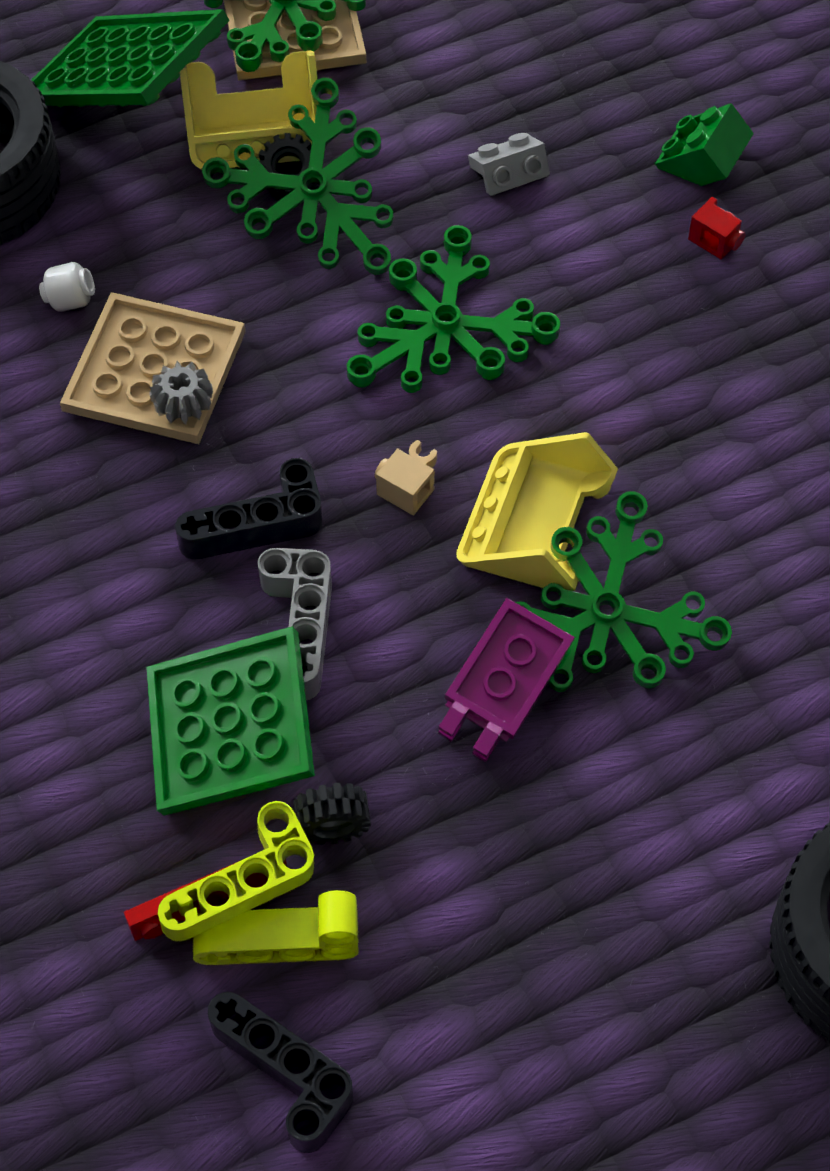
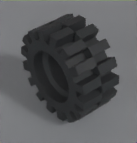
M285 133V138L280 139L278 134L273 137L274 142L270 143L267 141L264 144L265 150H260L258 154L259 162L269 173L278 174L276 165L281 158L285 156L297 157L302 163V169L297 175L299 176L302 171L309 168L312 144L308 139L304 142L302 136L296 134L295 138H292L291 133ZM316 182L310 183V184L308 185V188L311 187V188L314 189V188L316 187L317 183H316ZM266 188V190H270L271 195L274 197L281 195V199L293 191Z
M333 783L332 787H326V784L319 785V790L310 788L306 790V794L300 793L293 802L294 813L310 844L317 841V845H325L329 841H331V845L338 844V840L348 842L352 840V836L361 837L363 832H368L369 826H371L367 793L360 786L353 788V784L348 783L344 787H341L340 783Z

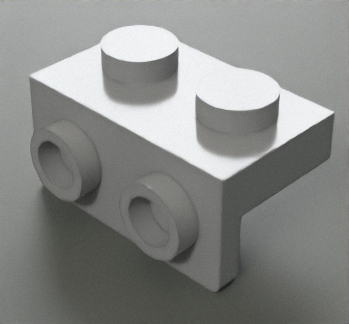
M518 133L510 136L507 142L498 145L495 143L482 145L478 148V152L468 155L470 168L483 175L486 192L491 196L547 177L550 171L543 142L527 133Z

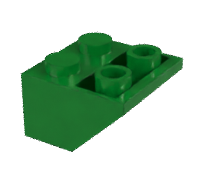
M732 103L719 108L713 106L704 113L695 116L687 115L677 123V130L671 139L662 146V153L655 162V165L660 170L700 186L720 181L728 177L754 133Z

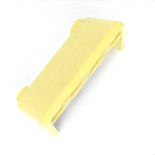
M587 432L516 442L502 447L495 454L458 546L457 559L466 567L544 588L550 583H556L565 590L575 591L579 580L567 561L559 560L553 555L551 551L552 536L559 528H574L585 497L592 496L595 499H600L608 494L618 468ZM561 543L559 548L565 552L568 543Z

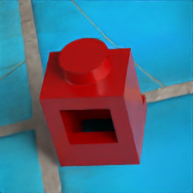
M712 196L692 216L688 240L722 260L731 250L736 251L741 246L746 234L740 230L742 220L735 217L731 212L718 207V199Z

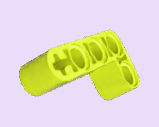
M273 801L264 805L259 811L257 818L258 834L265 850L177 890L161 901L158 908V916L162 931L166 937L173 941L188 940L309 881L314 870L313 849L294 811L288 804L281 801ZM273 819H282L288 824L286 829L281 832H271L266 828V824ZM291 855H300L306 860L305 865L299 869H290L283 862ZM253 873H262L268 878L266 884L258 888L250 887L246 884L245 880ZM215 891H223L229 896L228 901L218 907L208 904L206 899ZM196 900L199 901L202 913L200 916H198L197 909L193 905V902ZM178 910L182 916L185 915L186 920L180 924L175 919H172V913Z
M336 890L319 895L318 907L249 910L194 936L193 960L204 965L329 961L354 958L359 953L357 900L355 894L351 892Z

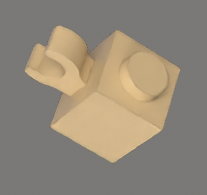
M419 440L411 444L409 455L397 448L389 459L385 458L379 463L375 471L377 495L413 516L434 491L433 467L437 462V451L435 449L428 456L421 457L418 455L421 452V442Z

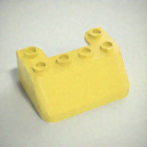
M293 52L285 57L281 65L283 88L217 94L215 75L210 66L203 62L187 64L180 71V81L189 153L193 164L202 169L207 160L219 157L228 163L229 168L239 167L235 162L234 151L236 147L242 144L250 145L254 150L255 157L260 161L258 155L260 150L264 151V144L267 141L273 143V137L278 134L280 139L285 138V133H291L292 138H295L296 134L302 136L304 142L307 139L310 141L301 129L291 126L288 112L294 105H303L307 108L309 117L315 123L317 106L312 100L311 88L318 79L314 52ZM296 113L293 116L295 120H302L305 117L302 113ZM244 152L239 155V159L247 160L251 155ZM285 156L278 163L300 160L294 156Z

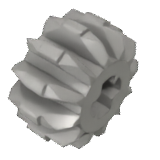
M177 361L175 368L172 369L163 365L161 374L153 375V386L150 387L151 401L158 415H166L170 423L177 418H181L186 425L188 417L193 416L200 420L201 410H210V398H212L213 394L212 384L208 380L205 370H196L193 362L186 367H182Z

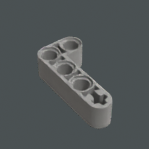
M270 548L264 551L258 559L261 588L270 596L292 598L288 627L293 626L298 632L299 642L304 639L314 641L310 644H300L302 666H307V671L303 677L306 700H310L319 693L322 682L332 591L330 560L326 554L317 550ZM273 571H283L279 574H270ZM311 573L321 574L315 577L308 576ZM307 606H316V607H317V608L314 609V610H305V609H303V608H305V607H307Z

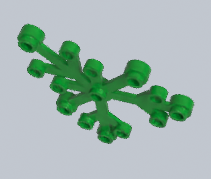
M204 0V4L209 8H217L223 3V0ZM269 0L271 6L262 22L244 28H233L227 33L228 46L230 49L235 50L237 65L245 72L256 71L262 63V49L266 42L270 45V57L273 61L283 62L285 57L290 54L289 44L282 40L275 28L284 10L296 28L297 44L304 51H316L323 41L322 28L316 22L307 21L299 7L317 11V15L321 20L330 21L337 15L335 1ZM342 0L347 2V7L352 11H360L366 6V0Z
M320 78L312 85V100L317 106L315 123L309 117V112L305 106L298 104L289 109L288 117L291 126L301 129L312 142L309 168L302 171L299 176L269 173L255 157L253 148L247 144L239 145L234 151L236 164L247 170L230 169L228 163L219 157L210 158L204 163L202 173L204 181L209 187L219 189L225 187L228 183L245 185L241 189L231 191L227 197L229 208L234 213L245 212L249 207V201L267 187L293 190L267 210L254 208L247 212L244 224L246 232L252 238H266L272 232L273 224L304 201L302 220L297 226V234L301 242L306 244L313 243L318 237L316 215L319 202L327 212L323 247L318 252L320 265L326 269H332L338 265L339 252L337 250L340 227L363 255L364 267L369 273L380 275L388 271L391 265L389 249L382 244H372L352 219L373 221L379 228H388L392 225L394 219L391 207L385 204L372 207L338 203L331 195L352 196L358 203H366L371 199L372 186L367 180L359 179L353 182L334 179L360 159H370L377 156L381 150L380 134L370 127L358 130L354 135V146L323 168L326 144L339 134L351 133L357 127L356 115L348 109L340 111L336 119L329 123L330 110L339 100V89L334 80ZM324 93L332 96L328 100L320 99V96ZM296 113L305 115L302 120H295L293 118ZM350 118L353 122L349 125H343L341 120ZM364 143H371L374 147L365 150L362 148V145ZM246 152L251 156L247 160H241L239 155ZM216 172L223 174L221 179L214 180L211 178ZM316 182L320 186L316 190H310L308 185ZM364 187L368 192L365 195H358L356 190ZM237 197L244 199L241 205H234L232 201ZM385 212L389 215V218L382 221L377 218V215ZM258 222L265 224L264 229L259 231L253 229V226ZM304 228H312L314 232L309 236H305L301 233ZM326 253L335 255L332 261H325L322 257ZM375 258H381L384 262L381 266H374L371 264V261Z
M455 225L449 227L444 233V248L449 253L447 265L441 260L440 254L434 250H427L420 256L421 270L427 274H435L444 283L442 303H439L417 281V267L413 261L404 258L393 261L389 266L390 283L397 290L407 291L426 311L409 310L396 305L388 308L386 311V324L388 327H378L373 323L362 324L358 328V341L362 346L373 347L379 341L395 344L372 358L367 355H355L347 362V378L356 387H367L374 381L378 371L408 353L406 369L401 374V387L409 393L417 392L422 388V373L420 369L424 344L436 336L434 352L429 357L431 372L443 375L450 370L451 357L448 353L452 337L476 361L478 374L484 379L494 380L504 371L505 356L503 352L495 347L483 348L467 330L492 332L507 347L508 358L514 362H522L528 357L529 344L525 339L519 338L517 335L533 336L540 344H551L559 337L560 320L553 313L541 312L535 315L532 322H530L533 317L534 305L532 301L526 298L517 299L512 307L494 318L463 315L456 306L458 286L472 277L476 279L485 278L489 274L490 261L486 256L475 255L469 260V263L462 266L463 256L471 249L472 234L468 228ZM427 261H434L435 263L429 264V263H426V262H427ZM481 265L483 268H476L475 266ZM519 309H527L528 311L520 312ZM394 316H400V317H402V318H400V319H393L392 317H394ZM406 324L424 325L417 330L402 329ZM371 333L373 336L366 337L364 334ZM515 348H520V349H522L523 351H521V352H516V351H514L513 349H515ZM436 361H444L445 363L439 365V364H436L435 362H436ZM410 378H414V379H416L417 381H415V382H408V381H406V380H407V379H410Z
M625 492L617 501L615 512L620 520L616 539L610 531V523L606 518L595 516L588 522L586 529L588 538L598 542L610 559L604 588L580 553L582 547L580 533L574 528L562 527L556 530L552 536L551 551L553 555L559 560L567 561L588 595L565 590L559 584L550 583L544 587L541 601L548 609L554 610L561 606H566L584 612L571 618L531 608L522 601L515 602L575 637L574 642L549 681L550 687L557 692H564L571 687L573 681L571 668L580 632L593 625L595 626L590 646L584 652L582 658L583 668L590 673H598L604 668L606 663L604 651L609 630L611 629L634 665V680L644 688L658 686L664 678L666 666L659 656L651 653L646 654L626 622L656 629L670 650V663L677 668L687 667L694 655L691 645L684 642L680 635L698 639L706 649L712 651L723 649L731 638V626L722 617L712 616L704 620L703 623L683 619L686 616L690 618L698 617L704 609L705 599L700 593L695 591L686 593L681 601L660 613L626 605L624 598L619 594L625 565L643 554H657L663 544L662 534L655 529L644 531L639 539L631 542L635 525L644 519L648 507L645 497L638 492ZM632 507L637 511V514L629 516L624 512V509ZM601 525L604 527L605 532L597 534L592 531L591 527ZM646 538H654L658 545L654 547L647 546L644 540ZM566 542L571 544L573 549L569 552H564L559 548V545ZM551 591L557 592L560 595V599L550 601L546 594ZM686 601H697L699 608L695 610L688 608ZM609 605L613 608L614 612L606 615L600 611L599 607ZM715 631L720 635L721 639L719 641H711L707 633ZM676 650H684L688 658L679 660L675 657L674 652ZM597 655L601 659V663L599 665H591L587 657ZM645 668L652 669L655 677L647 679L642 676L641 670ZM562 673L567 676L568 681L565 684H558L555 682L554 676Z

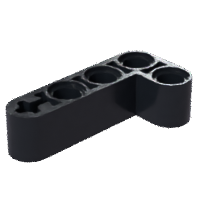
M302 458L286 460L280 468L281 493L183 513L175 523L178 545L182 555L192 560L203 559L316 534L321 529L323 522L321 498L311 464ZM309 511L310 513L301 514L300 512ZM265 519H274L272 521H263ZM230 526H235V527H236V528H234V529H226V528H228V527H230Z
M223 992L216 995L211 1000L207 1013L213 1034L222 1043L299 1097L286 1116V1128L290 1143L296 1150L303 1153H312L319 1150L347 1114L353 1103V1086L349 1073L241 996L233 992ZM236 1013L238 1023L229 1018L222 1023L221 1016L231 1017ZM261 1035H269L275 1039L273 1044L265 1049H257L252 1045L253 1041ZM296 1059H303L310 1064L308 1069L300 1074H293L286 1068L289 1063ZM330 1084H339L345 1089L344 1093L336 1099H328L321 1094L323 1089ZM305 1119L314 1120L319 1124L317 1130L308 1136L300 1135L295 1131L297 1124Z

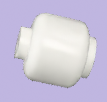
M70 262L48 268L44 273L43 282L39 285V290L45 303H50L52 308L58 312H64L85 307L90 301V296H93L95 293L93 277L87 268H83L76 262Z

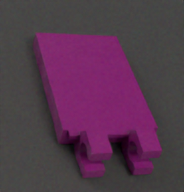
M506 598L446 692L445 699L447 703L445 706L449 708V711L438 727V734L452 742L465 719L470 720L484 729L473 746L472 754L486 762L499 739L505 742L509 738L514 739L574 642L575 637Z

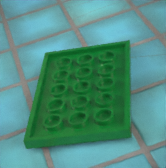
M224 9L96 16L31 80L35 83L36 88L41 91L46 106H148L158 100L160 97L159 93L168 84L173 83L180 77V71L187 64L199 58L201 55L200 51L208 43L220 36V30L230 20Z

